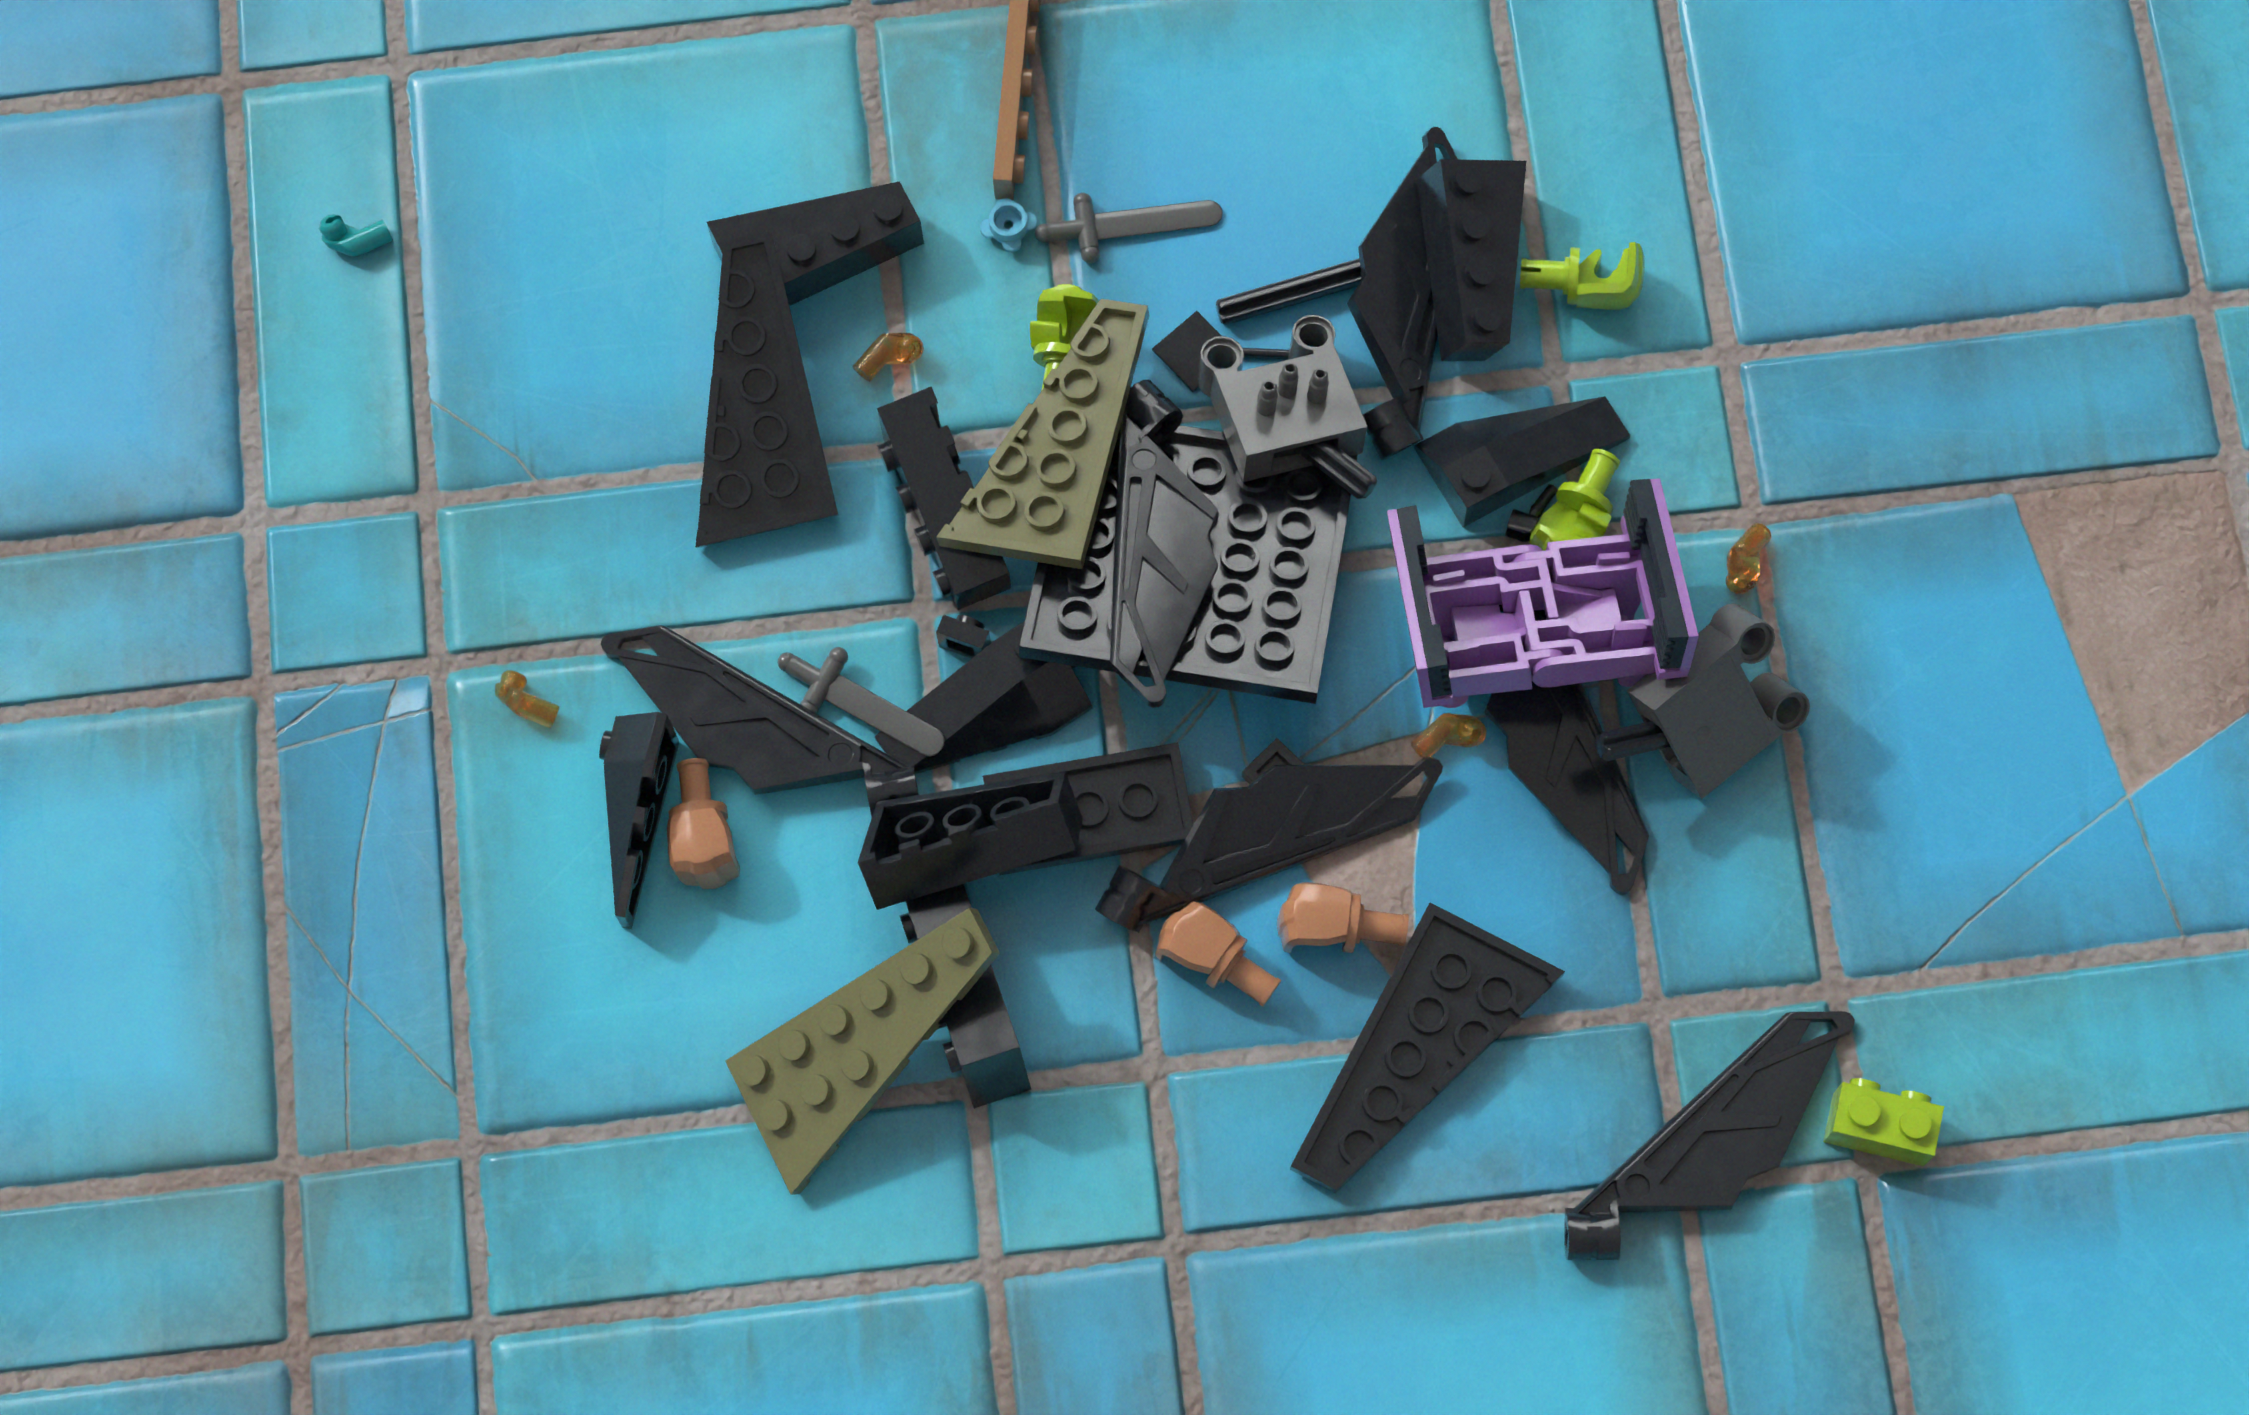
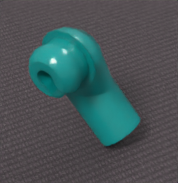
M339 215L326 216L319 224L322 241L327 247L352 257L360 256L393 241L383 219L360 230L345 224Z

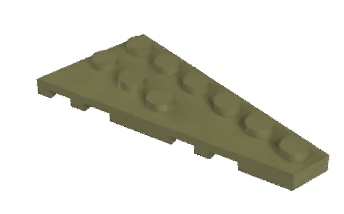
M1107 299L1099 300L1070 342L1071 349L1057 369L1050 371L1043 382V390L1033 404L1028 403L988 461L989 468L974 489L970 488L961 500L962 507L950 525L945 524L937 535L939 546L1083 569L1150 316L1148 305Z
M966 909L725 1060L791 1195L800 1194L811 1181L809 1177L824 1160L830 1159L839 1148V1141L856 1121H861L908 1065L910 1062L908 1058L923 1040H928L940 1026L938 1022L957 1000L963 999L1000 954L978 909Z

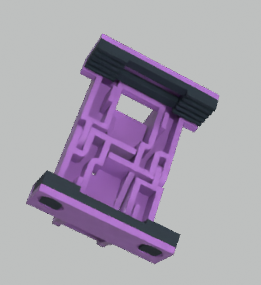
M1660 478L1630 481L1631 487H1629V494L1626 497L1627 501L1623 510L1624 516H1622L1620 522L1622 535L1548 542L1545 551L1539 546L1529 544L1426 558L1417 506L1388 510L1387 515L1423 708L1436 706L1456 708L1465 704L1470 695L1532 689V681L1540 687H1556L1617 678L1620 685L1632 687L1645 675L1656 672L1657 680L1688 677L1699 635ZM1642 601L1646 619L1634 620L1635 613ZM1499 605H1502L1504 613L1500 612ZM1534 610H1545L1546 620L1535 621Z

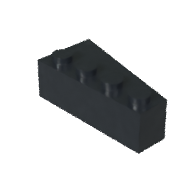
M1440 159L1416 179L1441 361H1485L1510 343L1527 161Z
M900 181L707 222L713 246L721 262L724 241L769 230L772 231L789 306L924 244L921 221Z
M931 386L877 408L884 443L877 445L887 472L896 469L902 485L895 487L905 513L908 514L914 511L920 523V527L914 529V533L924 556L933 553L939 569L932 573L943 599L952 596L957 610H960L1011 589V580L1003 556L941 547L938 544L937 535L945 524L950 525L962 507L961 500L970 488L974 489L968 472L965 470L960 471L958 467L961 463L948 425L940 426L937 409L938 401Z
M1066 771L879 801L876 803L857 863L875 907L879 910L1076 850L1083 817Z
M964 884L905 901L908 913L899 916L907 941L910 944L972 907ZM990 965L963 999L957 1000L938 1022L940 1025L938 1029L947 1026L951 1038L950 1042L942 1044L951 1072L962 1071L974 1109L1031 1090L1020 1046L992 965Z

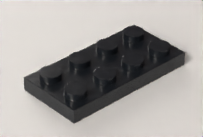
M1178 742L983 776L984 784H991L1066 771L1083 817L1076 850L1001 872L999 876L1181 845L1193 827Z

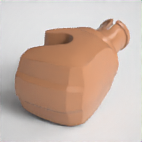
M702 758L686 759L677 764L682 803L668 811L667 843L670 865L679 880L685 885L700 886L702 889H716L739 877L740 866L735 855L730 827L726 822L728 819L727 805L720 801L711 800L708 775L709 764L707 760Z
M1302 882L1292 887L1287 901L1282 904L1277 918V931L1282 941L1283 950L1287 953H1291L1296 945L1328 946L1341 942L1342 952L1353 953L1355 944H1359L1360 939L1398 944L1404 947L1408 932L1409 915L1364 910L1360 894L1351 893L1350 890L1342 887Z
M1191 902L1181 911L1173 913L1163 924L1159 934V943L1155 953L1156 957L1161 961L1164 956H1167L1190 970L1210 974L1205 983L1214 989L1219 982L1224 984L1227 980L1259 1002V1005L1263 1007L1280 984L1281 980L1278 977L1275 978L1244 956L1246 950L1243 948L1247 943V939L1240 935V932L1233 924L1205 904Z

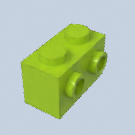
M1852 1078L1850 1083L1842 1082L1832 1096L1823 1142L1923 1167L1935 1156L1944 1106L1931 1103L1932 1098L1929 1095L1916 1091L1905 1090L1901 1091L1900 1095L1880 1091L1881 1085L1867 1079Z

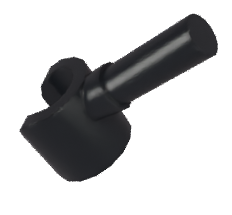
M1548 484L1531 506L1529 513L1513 509L1505 536L1521 542L1530 541L1531 533L1538 519L1556 495L1558 489L1554 485Z

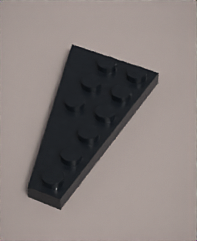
M771 230L726 240L723 244L718 298L719 306L714 341V360L709 395L696 548L838 516Z
M1429 903L1293 1160L1290 1170L1336 1193L1561 979L1565 971Z

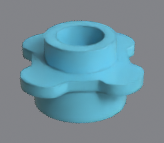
M1004 198L997 201L989 214V219L981 222L980 230L985 238H994L1002 243L1005 251L1015 252L1021 248V240L1026 233L1035 230L1037 220L1033 213L1025 212L1021 205L1011 199ZM1011 222L1013 226L1007 229L1004 227V224Z

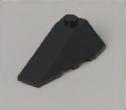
M1606 396L1455 423L1417 443L1414 449L1461 526L1465 527L1589 461L1593 449L1608 451L1628 440L1630 434Z
M1023 621L989 644L906 711L942 732L944 746L938 754L925 756L883 732H879L874 737L884 753L903 764L913 762L915 774L957 763L961 758L989 750L996 752L1006 749L1007 745L1031 738L1038 740L1052 736L1091 710L1093 706L1070 665L1019 657V645L1025 622Z
M661 712L616 716L612 731L606 730L604 732L599 750V758L604 760L615 916L621 926L632 929L679 746L678 737L668 715Z

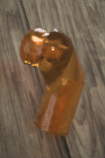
M911 333L881 334L854 363L853 368L862 378L870 382L884 365L910 364L921 358L924 351L923 342Z
M1752 524L1727 554L1728 574L1726 576V585L1734 594L1741 595L1747 593L1756 586L1760 578V552L1771 540V532L1763 524Z
M504 671L501 675L500 683L495 684L496 697L517 716L551 728L560 706L524 692L523 688L527 684L526 677L516 671Z
M1444 713L1411 742V746L1421 758L1432 757L1444 745L1460 747L1478 746L1485 740L1487 731L1485 725L1477 717Z

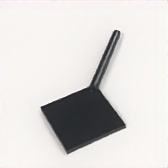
M1196 311L1155 345L1152 351L1194 392L1199 388L1197 378L1202 346L1207 340L1222 335ZM1243 348L1244 357L1288 359L1289 350Z

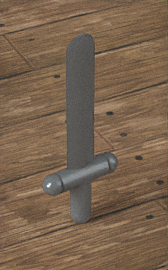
M1081 192L1073 200L1076 220L1040 224L1035 229V237L1043 243L1079 239L1082 259L1086 263L1092 264L1100 257L1098 244L1100 239L1213 226L1221 220L1222 209L1215 201L1203 200L1094 214L1090 195Z
M841 647L833 648L820 669L789 652L779 656L777 663L782 671L810 686L803 698L804 700L800 703L805 708L817 714L819 708L826 700L925 756H934L942 750L944 736L939 729L840 675L848 661V653L845 649Z

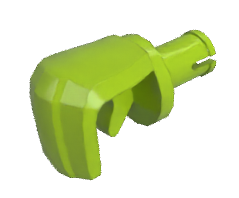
M1629 242V247L1623 249L1617 268L1608 278L1604 279L1598 278L1595 275L1602 259L1600 249L1594 250L1580 264V248L1575 247L1570 248V257L1565 256V261L1521 259L1520 289L1563 290V295H1568L1567 304L1577 305L1576 308L1621 310L1630 307L1639 297L1643 287L1645 256L1641 245L1636 242Z
M1059 284L1056 287L1044 289L1038 299L1037 321H1030L1031 347L1034 350L1033 360L1045 368L1043 382L1050 371L1057 369L1071 349L1070 342L1099 302L1094 294L1084 291L1081 287L1071 284Z
M1593 449L1578 483L1564 482L1560 485L1556 493L1558 501L1543 513L1531 533L1529 543L1539 546L1545 551L1548 542L1603 537L1610 523L1613 505L1604 494L1620 465V460L1606 450Z

